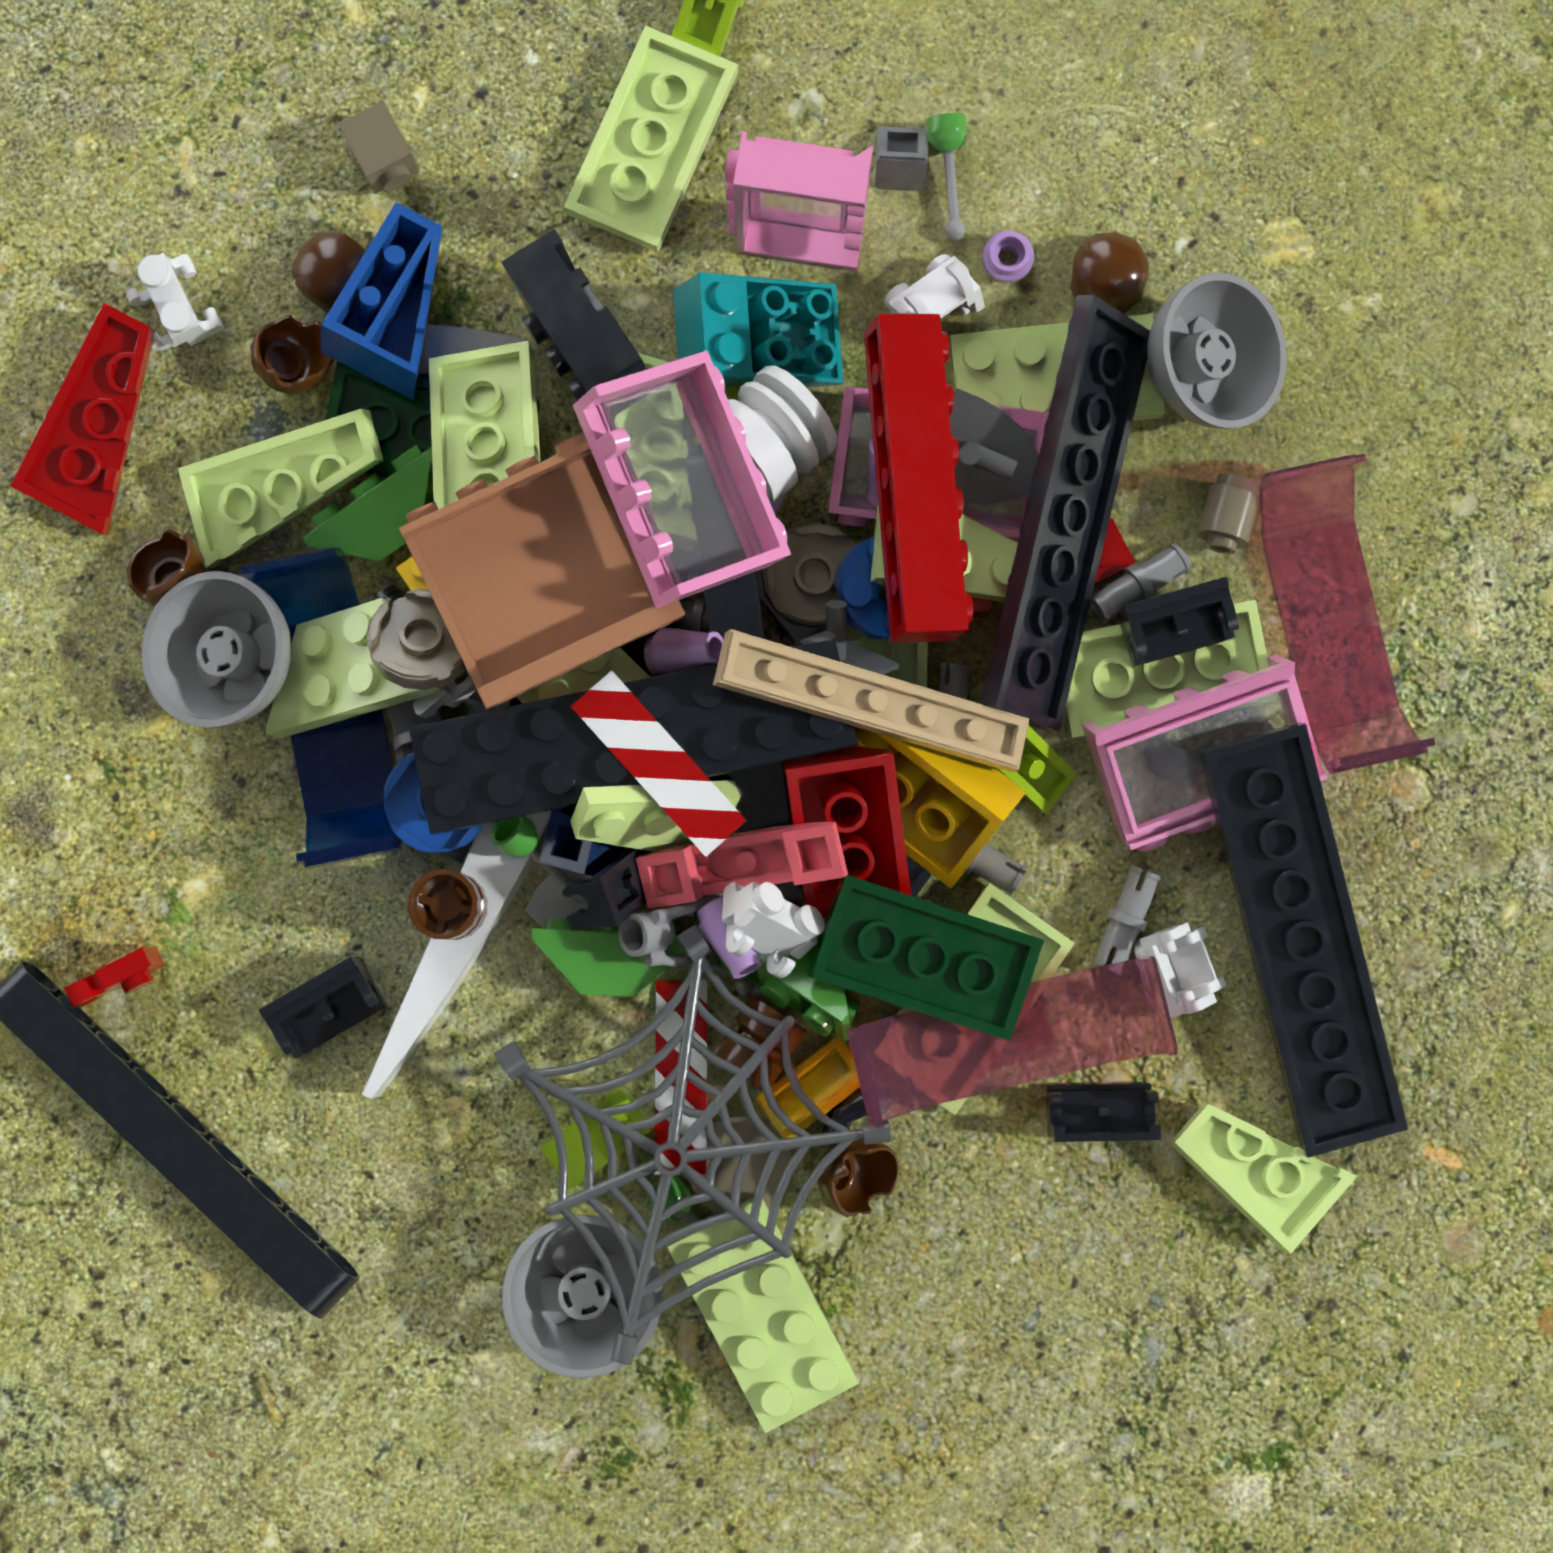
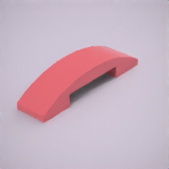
M836 822L793 824L731 834L706 857L691 842L643 854L635 858L648 909L695 902L706 895L723 893L724 888L731 882H736L743 887L752 882L761 885L764 882L779 884L793 881L794 885L843 878L848 875Z

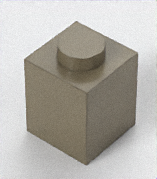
M384 101L338 124L375 194L382 190H397L411 180V175L419 172L413 155Z

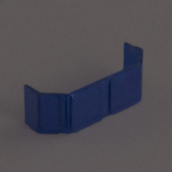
M329 548L241 567L242 575L261 587L276 602L288 624L291 642L298 624L361 604L345 552L341 548ZM382 709L291 735L306 814V852L296 854L297 862L303 863L304 868L311 869L402 850V840L392 830L384 810V788L390 773L394 769Z

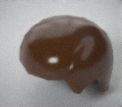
M342 232L317 233L301 246L292 264V276L296 280L295 285L309 301L326 313H329L366 250L355 239Z
M1118 232L1095 233L1085 239L1083 245L1078 247L1074 256L1070 287L1073 296L1076 299L1078 295H1095L1125 314L1140 301L1144 294L1149 274L1148 257L1137 240Z
M291 315L283 316L274 322L261 326L250 345L253 370L270 388L285 394H299L314 389L321 383L334 362L333 358L321 353V323L319 321L302 323L296 321Z
M166 529L162 538L150 540L132 554L126 570L129 587L144 602L155 606L176 584L188 577L206 572L205 559L188 533L184 535L178 534L171 529Z
M863 1140L853 1141L827 1166L818 1179L819 1191L825 1206L843 1217H850L859 1213H871L870 1200L878 1195H891L895 1189L899 1172L896 1152L883 1143L864 1145Z

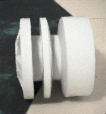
M775 365L765 366L756 374L753 382H746L742 385L738 392L739 401L728 399L734 416L740 420L745 430V443L753 463L764 476L767 488L766 494L771 506L798 482L797 472L811 473L819 461H825L838 447L837 434L830 418L818 400L793 375Z

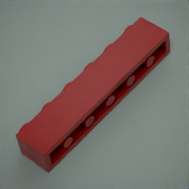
M878 314L863 332L890 643L952 641L969 630L968 625L973 618V601L971 595L968 592L965 593L964 572L968 566V547L966 542L960 539L959 519H961L963 514L964 500L961 489L956 487L954 468L959 458V445L956 436L951 435L949 416L952 414L954 407V392L951 384H946L945 364L949 357V339L947 333L941 330L940 314Z

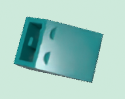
M699 272L673 290L678 360L708 351L713 365L718 368L723 376L725 387L742 386L746 382H753L754 377L765 366L774 365L789 372L806 388L843 384L836 284Z

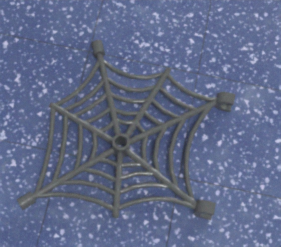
M696 925L677 936L692 960L688 975L673 998L657 1016L626 1042L590 1059L561 1067L533 1070L515 1041L494 1053L510 1079L514 1080L518 1077L532 1093L546 1115L554 1135L559 1161L558 1200L549 1204L546 1212L551 1216L561 1213L584 1237L600 1261L615 1294L623 1326V1332H617L611 1360L625 1365H632L638 1341V1337L634 1335L635 1331L670 1307L704 1288L738 1273L781 1257H791L792 1249L789 1245L796 1220L810 1190L827 1166L853 1141L863 1140L864 1145L891 1142L888 1120L861 1123L860 1129L849 1130L824 1115L803 1092L791 1064L788 1031L795 1023L794 1018L788 1015L781 1021L766 1016L746 1006L732 995L712 969L707 955L712 953ZM702 969L725 1001L742 1014L764 1025L775 1028L761 1045L727 1028L710 1014L698 1000ZM687 993L683 1026L660 1052L632 1072L597 1085L564 1088L546 1078L567 1075L598 1066L629 1051L655 1031ZM696 1012L723 1036L754 1051L741 1068L715 1056L693 1037ZM681 1041L678 1065L656 1089L628 1104L598 1109L576 1096L601 1093L636 1080L664 1060ZM779 1041L781 1042L783 1068L794 1094L817 1120L836 1132L811 1135L793 1123L777 1104L769 1083L768 1054ZM692 1048L711 1064L734 1075L722 1090L705 1082L689 1070ZM758 1066H760V1085L769 1108L783 1125L794 1132L797 1137L778 1139L756 1114L748 1094L746 1079ZM687 1080L715 1097L705 1110H697L684 1105ZM675 1081L672 1105L649 1119L623 1124L612 1117V1115L635 1111L660 1097ZM539 1088L568 1104L581 1134L585 1156L584 1190L567 1196L568 1164L563 1134L553 1108ZM738 1089L748 1118L766 1139L765 1141L745 1143L732 1127L726 1103ZM718 1112L723 1129L733 1141V1145L724 1146L714 1132L712 1119ZM581 1113L599 1123L608 1150V1179L595 1185L594 1156L590 1133ZM682 1115L697 1118L679 1139ZM670 1116L667 1142L661 1145L637 1132V1130L655 1126ZM705 1128L706 1136L713 1147L686 1150ZM610 1130L622 1137L630 1170L618 1175L617 1152ZM632 1143L654 1155V1159L638 1166ZM837 1144L818 1163L801 1187L790 1209L783 1237L780 1240L774 1235L779 1205L792 1173L810 1147ZM666 1149L678 1151L681 1156L680 1164L674 1168L664 1166L660 1159L661 1153ZM797 1149L784 1169L773 1195L765 1228L758 1222L763 1195L772 1169L781 1150ZM770 1152L758 1180L749 1215L739 1207L742 1178L751 1154ZM741 1156L733 1176L731 1198H728L714 1186L715 1171L722 1158ZM710 1160L705 1178L686 1164V1162ZM655 1171L661 1173L657 1192L644 1177ZM680 1173L703 1192L682 1198L665 1209L672 1176ZM636 1181L645 1190L653 1204L649 1225L646 1224L635 1206L624 1196L618 1187ZM609 1192L631 1215L644 1235L645 1241L639 1266L637 1265L632 1246L616 1219L595 1197ZM713 1200L727 1211L689 1224L657 1241L661 1222L684 1207ZM587 1202L608 1223L623 1248L634 1282L628 1310L622 1288L608 1257L591 1231L573 1214L570 1208ZM735 1219L752 1232L716 1245L691 1257L646 1285L653 1254L668 1244L702 1229ZM759 1239L773 1249L770 1252L738 1263L696 1282L667 1298L638 1318L643 1297L678 1274L718 1254Z

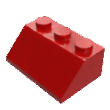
M856 746L782 762L791 825L813 822H836L848 875L911 895L893 751ZM840 878L800 884L803 905L815 907L823 918H827Z

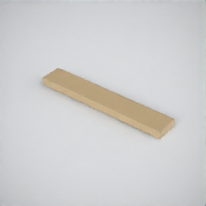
M730 629L725 632L713 683L714 686L1005 771L1014 772L1020 768L1029 718Z

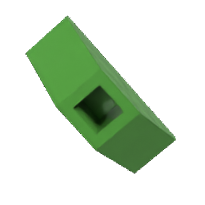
M417 445L413 446L391 462L396 470L394 473L382 481L374 473L350 490L355 497L352 502L340 508L336 501L312 516L310 520L315 527L302 537L306 545L322 550L381 561L406 544L399 527L408 524L406 515L421 506L434 502L432 446L423 453Z
M545 918V929L532 928L531 939L574 988L583 995L636 997L670 967L665 965L647 967L643 956L631 957L626 954L619 942V925L597 928V931L571 930L567 919ZM674 925V940L664 952L666 954L682 956L686 953V950L677 938L681 934V926Z
M821 934L817 936V944L802 958L797 959L791 954L788 956L784 955V957L795 961V967L784 978H777L767 971V956L757 951L762 966L756 971L737 979L743 980L745 977H748L760 986L761 992L770 1002L780 1008H785L787 1005L803 1015L804 1022L813 1031L824 1037L831 1034L844 1043L850 1036L844 988L808 976ZM719 957L720 965L732 975L729 968Z

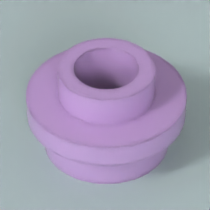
M999 232L993 235L984 247L983 265L987 273L1000 282L1011 283L1025 277L1032 267L1034 260L1032 245L1025 236L1018 232ZM1004 251H1010L1016 256L1017 262L1013 265H1004L999 260L998 255Z

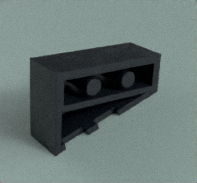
M552 229L501 261L529 313L521 318L525 327L537 345L545 340L550 347L545 349L544 353L560 377L569 373L573 378L567 385L577 401L596 385L647 370L642 358L607 306L603 307L589 288V279L580 267L575 269L564 247V243L555 229ZM647 395L607 407L611 418Z

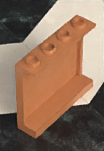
M584 433L573 436L555 446L558 454L538 463L535 456L511 465L505 470L508 478L488 486L486 480L482 479L461 488L456 492L458 501L438 509L436 503L432 502L411 511L406 515L408 524L399 527L486 710L667 626L685 615L679 600L656 609Z

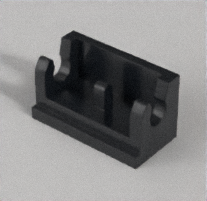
M1227 577L1124 605L1117 615L1133 667L1233 640L1235 638L1234 630L1239 629V623L1228 588Z
M622 847L620 856L591 877V879L574 881L562 891V895L565 897L579 895L585 899L588 905L586 910L582 908L566 917L570 929L582 930L618 926L630 914H633L646 903L635 858L651 853V851Z
M349 957L259 1009V1012L267 1022L283 1052L286 1055L291 1053L294 1059H297L383 1010L388 1005L361 957Z
M1151 1083L1046 1085L1047 1138L1053 1142L1161 1140V1125L1159 1121H1156L1155 1104L1159 1102L1158 1093L1152 1089Z

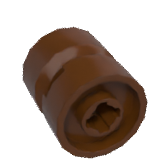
M437 869L424 874L414 883L408 896V913L413 925L422 934L433 939L461 940L469 937L482 926L487 915L488 900L483 887L474 878L454 870Z
M752 994L745 1003L746 1006L766 1016L781 1021L785 1017L784 1014ZM741 1012L735 1018L739 1026L736 1033L760 1045L775 1029ZM796 1022L788 1031L790 1055L794 1053L807 1032L805 1028ZM723 1036L713 1052L715 1056L740 1068L754 1053V1051L739 1045ZM780 1041L768 1054V1075L771 1087L783 1070L779 1061L782 1056ZM758 1066L746 1081L762 1090L760 1085V1066Z

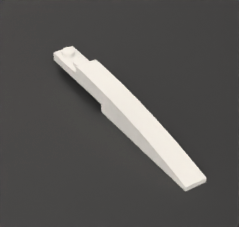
M551 811L526 816L536 827V832L538 833L536 847L539 850L544 844ZM498 822L484 825L476 836L460 871L474 878L483 887L488 900L486 918L482 926L469 937L461 940L430 939L363 1090V1096L370 1099L381 1096L413 1054L477 960L535 861L529 854L521 858H512L492 844L491 833Z

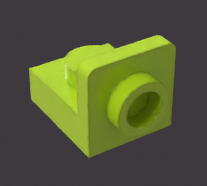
M683 0L671 36L721 57L738 8L743 7L745 0Z

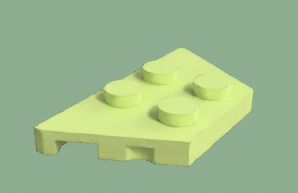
M379 598L296 626L291 642L292 657L290 669L283 687L274 698L266 725V735L281 739L443 691V686L427 690L403 688L386 680L374 667L368 649L367 632L370 619L380 605L387 601Z

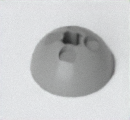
M1209 273L1181 286L1166 300L1158 311L1152 323L1147 344L1148 368L1157 392L1174 412L1197 425L1216 429H1232L1252 424L1270 410L1282 389L1286 373L1287 356L1285 338L1280 321L1266 297L1254 285L1238 276L1228 273Z
M221 571L204 572L188 577L176 584L155 606L143 635L141 650L142 667L145 680L153 697L174 718L198 727L218 728L235 725L252 718L264 710L283 687L290 669L292 657L290 631L280 608L261 587L233 573Z
M575 1215L591 1231L608 1257L622 1288L628 1310L634 1282L623 1248L608 1223L601 1216ZM565 1217L556 1219L538 1228L516 1250L504 1277L502 1289L503 1313L514 1341L537 1365L566 1377H598L625 1366V1364L611 1360L617 1332H623V1326L615 1294L600 1261L584 1237ZM618 1223L632 1246L637 1265L639 1266L644 1242L630 1229ZM654 1257L646 1285L660 1276ZM586 1275V1277L579 1278L575 1282L571 1279L572 1276L576 1279L579 1276ZM597 1280L600 1284L601 1292H604V1294H599V1287L596 1284ZM662 1286L643 1297L638 1318L663 1301ZM660 1315L635 1331L634 1335L638 1337L634 1358L650 1341L659 1322Z

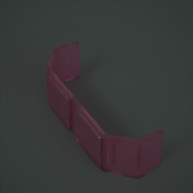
M1365 453L1360 455L1352 454L1273 471L1259 479L1260 512L1262 514V530L1260 532L1265 559L1286 637L1289 659L1295 662V678L1314 742L1329 775L1428 753L1429 747L1436 745L1434 737L1419 740L1399 706L1354 520L1355 471L1367 461Z
M1145 956L1030 982L1011 1041L914 1010L846 1029L869 1126L875 1125L876 1127L883 1126V1121L917 1109L1102 1064L1158 1054L1168 1056L1178 1054L1177 1041L1154 956Z

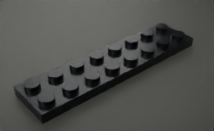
M1078 295L1076 297L980 701L982 705L1029 718L1028 724L1055 732H1060L1146 367L1147 344L1150 330L1095 295Z
M835 639L792 647L840 662ZM718 663L623 683L708 778L847 749L858 745L854 726L714 686ZM589 690L409 727L431 835L576 806L584 787L641 786V784L571 708Z
M1299 722L1198 750L1300 1148L1304 1150L1306 1157L1310 1158L1409 1130L1306 723Z

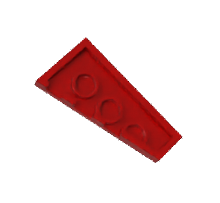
M103 303L10 484L11 487L90 529L108 536L155 329Z

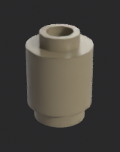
M1220 474L1217 477L1216 484L1209 487L1197 535L1206 541L1205 547L1207 549L1222 554H1234L1236 548L1248 546L1260 502V497L1256 494L1258 489L1257 482L1236 474Z

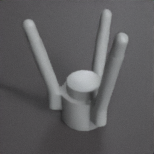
M723 893L707 895L695 902L683 903L665 909L630 914L619 925L618 936L622 949L631 957L643 956L647 967L665 965L690 970L691 958L666 954L664 952L671 945L675 937V928L671 920L699 911L709 902L723 897ZM710 962L716 974L723 976L729 974L720 964Z

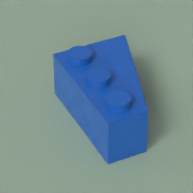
M395 202L321 324V353L414 401L439 259L442 226Z

